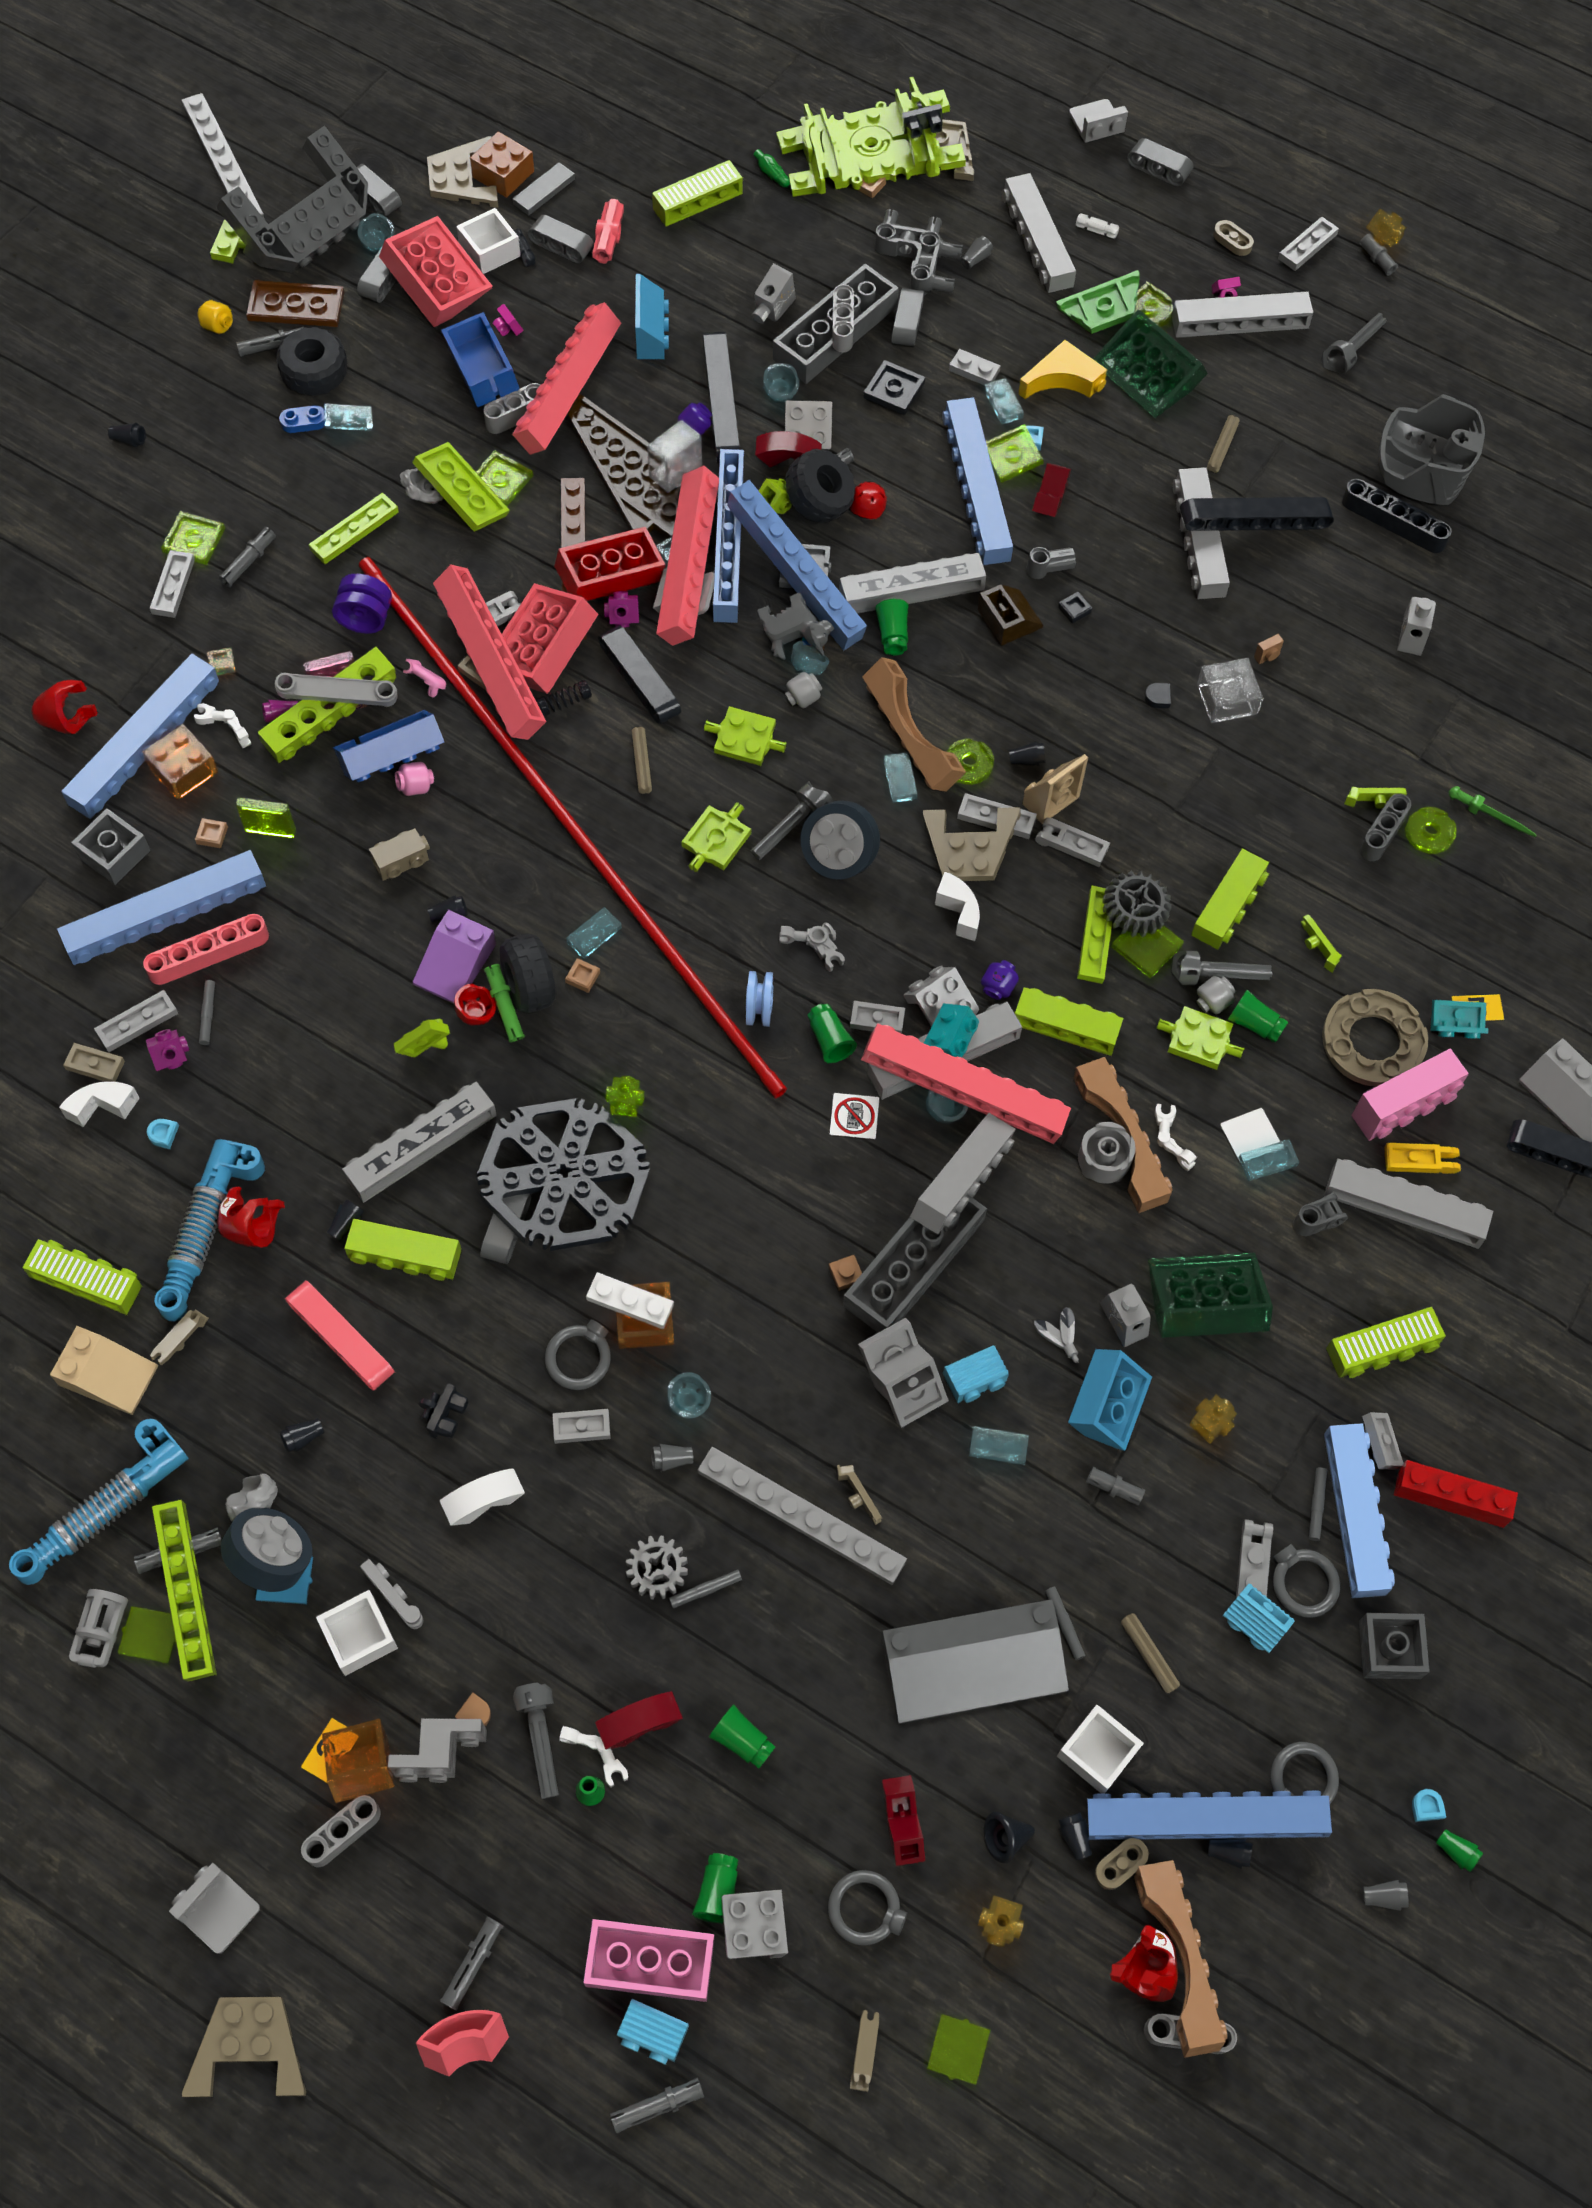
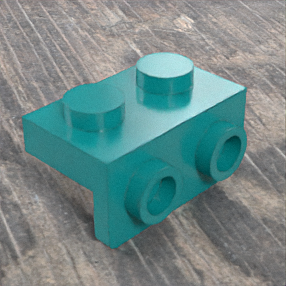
M1432 1000L1431 1031H1439L1438 1036L1454 1037L1455 1032L1464 1033V1038L1480 1039V1034H1488L1489 1029L1485 1028L1487 1003Z
M943 1003L924 1044L939 1047L944 1053L951 1056L963 1057L974 1032L978 1028L979 1020L969 1006Z

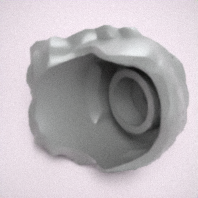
M417 468L405 470L400 474L401 484L406 488V494L409 498L432 504L442 501V495Z
M267 1474L244 1478L243 1489L238 1493L231 1494L227 1498L225 1505L230 1520L233 1521L239 1513L250 1508L270 1509L278 1492L276 1482Z

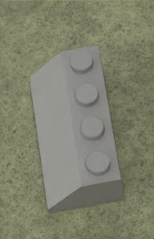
M1562 1038L1545 1052L1518 1082L1573 1135L1592 1142V1065Z

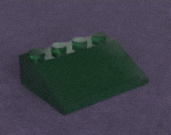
M1139 309L1093 358L1094 361L1107 369L1106 376L1154 418L1189 394L1208 374L1198 359Z
M1255 1253L1148 1260L1155 1314L1161 1338L1270 1331L1273 1305Z

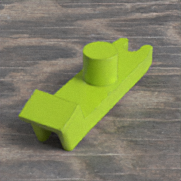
M1352 787L1344 804L1354 807L1356 801H1374L1375 807L1380 809L1385 807L1386 801L1394 794L1407 795L1405 788Z
M1308 914L1301 921L1303 928L1310 936L1305 939V944L1310 950L1318 947L1327 959L1324 968L1333 972L1342 955L1334 949Z

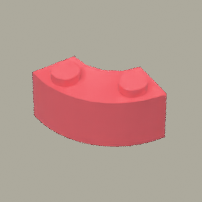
M471 2010L454 2014L436 2023L418 2039L416 2045L425 2067L450 2076L457 2068L468 2062L478 2060L492 2062L509 2036L500 2013L488 2010Z

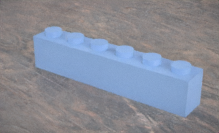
M1363 1424L1329 1426L1324 1433L1352 1598L1386 1596L1392 1590L1395 1579L1393 1570L1388 1568L1387 1559L1389 1558L1390 1551L1387 1541H1384L1382 1534L1385 1523L1382 1514H1379L1377 1503L1380 1501L1378 1487L1374 1486L1372 1478L1375 1474V1466L1373 1460L1369 1459L1367 1450L1370 1448L1369 1434L1364 1432Z

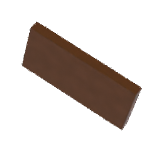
M254 280L246 314L247 320L338 327L344 288L343 286Z

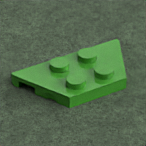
M1134 271L1056 301L1057 308L1091 334L1135 318L1140 281L1139 271Z

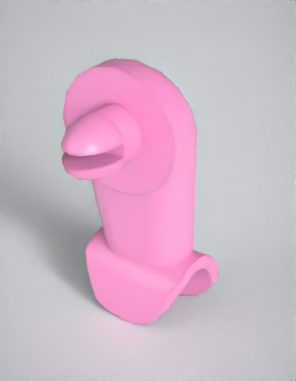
M406 659L410 664V669L403 670V673L415 674L423 679L424 683L429 685L428 695L434 698L439 688H446V682L443 678L421 666L418 660Z

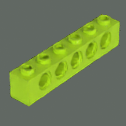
M375 647L334 677L363 679L365 676L370 675L374 677L372 680L394 683L396 673L394 666ZM301 700L258 731L260 741L278 763L284 759L289 760L296 754L299 748L304 745H310L317 735L332 729L339 719L343 716H350L360 704ZM327 704L335 705L332 709H324V706ZM308 718L315 719L313 723H304V721ZM289 732L295 733L292 738L284 737Z
M182 1500L152 1506L183 1680L188 1682L217 1675L186 1504Z

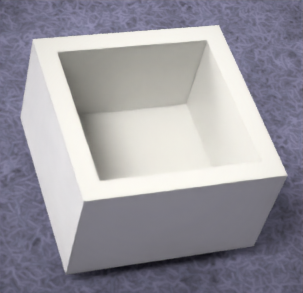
M496 208L456 226L459 244L483 274L520 257L519 238Z
M370 1590L316 1617L333 1655L345 1676L398 1649Z
M1096 1705L1063 1746L1057 1757L1100 1793H1105L1144 1743L1101 1707Z

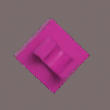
M1240 277L1217 280L1212 284L1213 294L1219 293L1218 298L1225 297V293L1230 294L1231 297H1237L1236 289L1241 286Z
M505 304L497 308L502 317L495 319L493 324L501 335H507L510 329L513 330L516 336L520 334L523 329Z

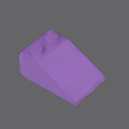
M448 910L433 934L413 980V985L454 1004L455 995L458 990L464 985L473 983L496 946L494 931Z

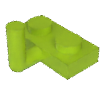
M225 219L210 255L213 260L233 263L239 248L245 249L246 245Z
M442 1019L423 1021L419 1027L406 1033L403 1038L394 1043L395 1053L416 1057L430 1047L447 1048L446 1036L450 1034L448 1024H444Z

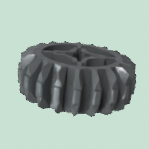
M1131 870L1127 876L1121 873L1117 879L1111 880L1104 892L1105 895L1102 903L1104 904L1103 913L1108 914L1107 921H1114L1113 929L1121 927L1122 934L1130 931L1132 937L1136 936L1138 932L1143 938L1147 932L1152 935L1157 929L1160 930L1169 918L1172 904L1169 903L1171 895L1166 894L1167 887L1159 886L1161 883L1160 879L1153 881L1152 874L1144 877L1142 870L1137 875ZM1140 899L1137 908L1134 909L1137 900Z

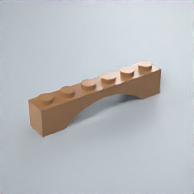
M881 657L863 676L867 684V690L878 701L879 709L888 717L890 727L898 733L902 740V746L911 754L913 764L921 770L927 786L933 790L947 791L966 771L954 753L946 752L933 746L917 729L908 706L907 678L895 660Z
M1103 1057L1076 1067L1073 1078L1083 1099L1107 1114L1114 1123L1123 1126L1126 1129L1125 1131L1135 1141V1154L1131 1163V1179L1128 1192L1138 1213L1168 1203L1172 1193L1171 1182L1168 1177L1163 1176L1160 1170V1160L1156 1154L1152 1153L1149 1147L1148 1135L1145 1131L1142 1132L1138 1125L1139 1119L1136 1111L1129 1107L1127 1093L1124 1087H1120L1116 1080L1117 1074L1112 1064L1109 1065L1106 1058Z
M1173 1860L1139 1866L1134 1879L1141 1904L1166 1928L1182 1960L1185 1975V1998L1181 2015L1176 2024V2030L1184 2058L1220 2051L1227 2039V2030L1224 2021L1219 2020L1217 2014L1218 1998L1214 1989H1210L1208 1983L1209 1967L1206 1959H1202L1200 1955V1936L1198 1930L1192 1927L1190 1920L1192 1909L1189 1900L1184 1899L1181 1888L1184 1887L1181 1871L1176 1870Z

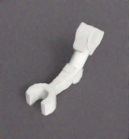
M204 703L197 705L199 713H204L203 715H194L197 724L214 723V720L224 721L234 730L242 748L251 745L247 731L244 727H241L233 710L216 711L215 707Z
M1157 1104L1155 1109V1118L1157 1125H1159L1157 1143L1166 1151L1175 1155L1182 1168L1189 1171L1195 1165L1194 1160L1197 1157L1190 1150H1183L1176 1144L1174 1139L1170 1138L1169 1132L1176 1115V1107L1171 1105L1170 1113L1163 1114L1161 1112V1104Z
M562 1727L559 1741L569 1744L578 1743L588 1746L592 1750H598L605 1764L603 1765L605 1782L610 1788L614 1786L611 1775L614 1772L621 1773L624 1781L628 1780L626 1768L618 1759L615 1760L611 1749H605L601 1737L585 1735L575 1729Z

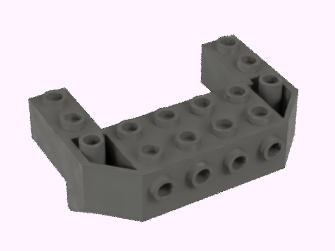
M325 126L307 137L302 147L328 181L322 187L270 224L265 221L239 186L223 196L216 207L246 245L243 251L245 256L261 267L290 273L299 267L304 268L312 261L314 256L317 254L319 256L329 249L332 243L335 242L337 244L345 238L346 233L350 230L355 231L363 224L361 220L366 214L368 182Z

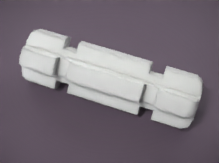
M1082 213L1078 215L1076 220L1077 227L1083 229L1087 227L1089 231L1101 235L1107 234V237L1113 239L1116 238L1119 232L1118 225L1112 223L1108 225L1106 221L1094 217L1088 218V215Z

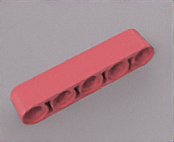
M250 914L155 951L146 956L143 965L151 982L162 985L259 947L267 942L269 933L262 916ZM259 928L258 931L251 932L253 929ZM230 938H235L233 941H227ZM210 947L208 951H203V949ZM186 957V959L178 961L180 958ZM162 967L161 969L154 971L155 968Z
M305 1280L285 1298L288 1305L372 1391H375L395 1373L390 1364L308 1281Z

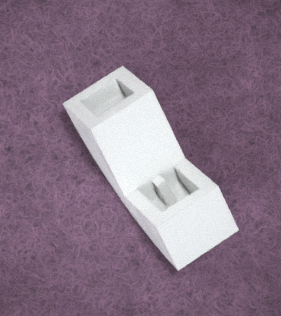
M944 872L937 890L935 905L961 913L956 935L975 941L980 918L977 900L971 889L962 880L950 873Z
M99 1082L74 1092L59 1108L66 1119L84 1127L98 1106L126 1119L139 1100V1096L135 1088L119 1082Z
M507 1469L483 1476L463 1485L442 1498L440 1503L451 1526L470 1524L490 1507L510 1505L525 1494L514 1469Z

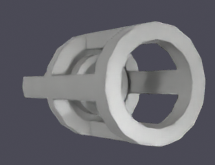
M89 1589L83 1613L75 1631L76 1635L69 1658L71 1661L78 1663V1665L105 1667L108 1664L113 1645L116 1642V1635L128 1599L109 1591ZM105 1605L108 1607L101 1628L96 1627L102 1606ZM83 1640H86V1644L92 1647H100L103 1644L104 1648L101 1657L98 1658V1656L83 1653L79 1655Z

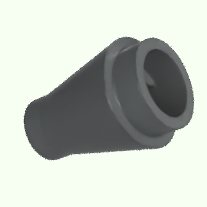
M985 236L975 238L965 255L961 258V263L964 267L970 269L991 255L993 245L990 240Z
M658 1444L657 1447H652L651 1449L653 1469H660V1472L682 1465L693 1464L692 1447Z
M1394 1880L1370 1887H1363L1365 1905L1401 1911V1908L1409 1907L1406 1882L1399 1883V1880Z

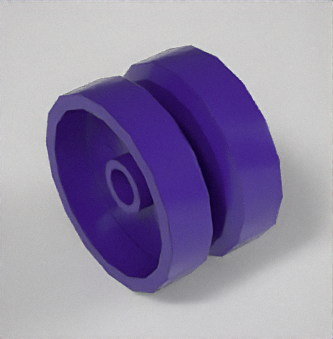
M358 573L348 574L342 578L339 584L337 597L332 608L333 617L339 624L352 631L366 634L376 633L382 630L385 625L387 611L392 600L391 590L385 583L372 576Z

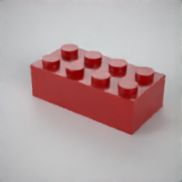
M646 527L559 548L555 562V568L567 592L583 597L586 601L613 594V592L627 591L660 582L665 563Z

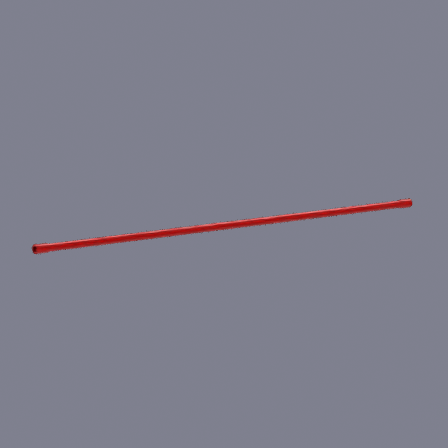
M370 557L362 559L359 567L364 574L377 578L388 586L392 593L390 605L749 1062L773 1097L778 1098L787 1091V1088L779 1077L767 1066L383 577L382 572Z

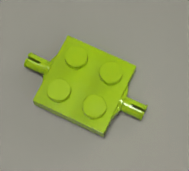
M730 706L721 724L706 721L704 731L718 735L714 753L759 766L762 765L763 759L770 749L784 753L787 744L786 742L773 739L772 734L776 725V719Z
M736 802L729 813L719 811L709 805L682 840V847L696 855L688 865L691 870L694 869V872H697L704 861L725 870L751 835V828L740 823L737 819L744 810L741 804L739 805Z
M1185 1006L1181 1017L1175 1024L1160 1019L1157 1029L1171 1033L1168 1053L1216 1070L1220 1060L1226 1053L1241 1058L1244 1048L1230 1044L1229 1035L1233 1023Z

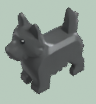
M800 592L790 596L791 607L781 610V613L777 614L776 617L770 615L771 610L769 606L757 610L764 631L772 643L771 651L774 652V657L785 660L783 645L800 637H804L822 656L825 655L823 646L827 643L828 635L834 630V626L827 620L818 622L816 617L807 608L805 599Z

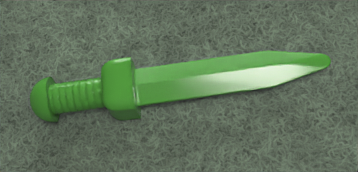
M1459 786L1450 789L1449 797L1452 800L1455 798L1469 806L1468 810L1476 815L1478 810L1517 831L1536 837L1534 832L1521 823L1483 804L1485 797L1481 795L1473 797L1461 791Z

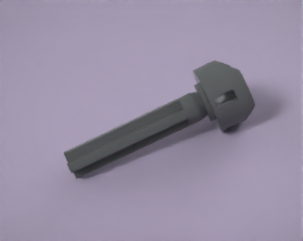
M1378 313L1348 342L1337 340L1332 343L1322 354L1321 361L1323 367L1334 372L1347 373L1357 362L1356 350L1387 322V319L1383 318V314Z
M808 781L796 793L800 803L750 850L751 853L758 860H761L809 813L833 802L830 794L827 791L813 788L810 781Z
M1183 950L1174 954L1172 961V973L1182 985L1195 986L1199 976H1224L1225 978L1270 980V977H1272L1271 965L1200 961V955L1197 951Z
M538 1682L518 1686L513 1694L515 1712L528 1713V1723L541 1798L558 1796L559 1792L545 1713L543 1711L548 1706L554 1704L552 1689L546 1684L541 1685Z

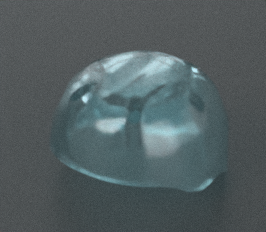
M378 213L370 214L358 226V238L361 244L372 252H379L384 241L394 236L395 232L393 223L387 217Z
M778 363L769 366L765 370L763 387L766 394L772 400L786 402L796 395L799 388V378L793 366Z
M802 641L796 642L793 645L791 662L798 672L813 673L815 676L822 674L829 665V659L825 655L822 656L816 648L808 646Z
M928 1091L926 1108L934 1120L949 1124L958 1121L967 1112L968 1106L938 1093H935V1096L933 1091Z
M692 1372L682 1373L671 1380L667 1388V1403L676 1415L686 1419H693L703 1414L709 1407L711 1391L708 1384L698 1374Z

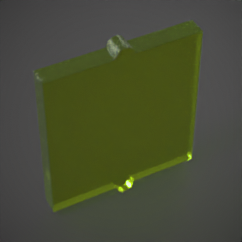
M131 1606L126 1626L122 1628L123 1637L118 1654L168 1663L173 1644L176 1643L172 1614Z
M941 2014L927 2069L947 2075L949 2080L956 2078L976 2085L990 2030L971 2024L968 2019L962 2021Z

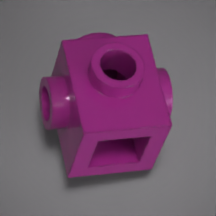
M626 591L613 592L614 596H609V603H604L605 617H610V624H615V627L621 625L624 628L629 627V623H639L638 595H628ZM622 607L625 611H619L618 608Z
M162 1030L156 1033L155 1037L146 1040L147 1048L156 1071L164 1068L175 1069L180 1067L184 1061H187L185 1052L190 1050L185 1036L179 1037L177 1030Z

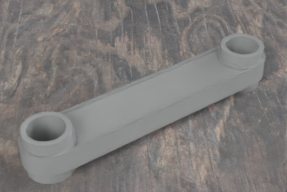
M281 673L275 680L276 692L284 699L390 707L394 705L398 697L397 689L390 681ZM285 683L292 684L289 688H281ZM384 691L391 692L389 696H382L380 694Z

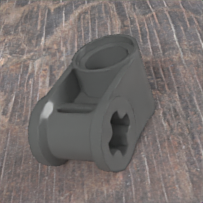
M1330 1194L1320 1200L1304 1205L1293 1220V1228L1296 1233L1301 1236H1310L1344 1223L1348 1216L1339 1207L1336 1201L1338 1199L1337 1195ZM1303 1217L1309 1218L1312 1223H1307Z

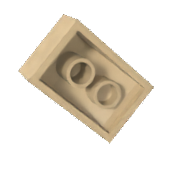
M1084 754L1062 764L1055 770H1049L1043 779L1037 783H1031L1025 789L1023 805L1030 812L1036 813V818L1042 824L1046 818H1052L1079 798L1088 757Z
M76 1326L50 1376L63 1388L133 1415L158 1365L99 1334Z

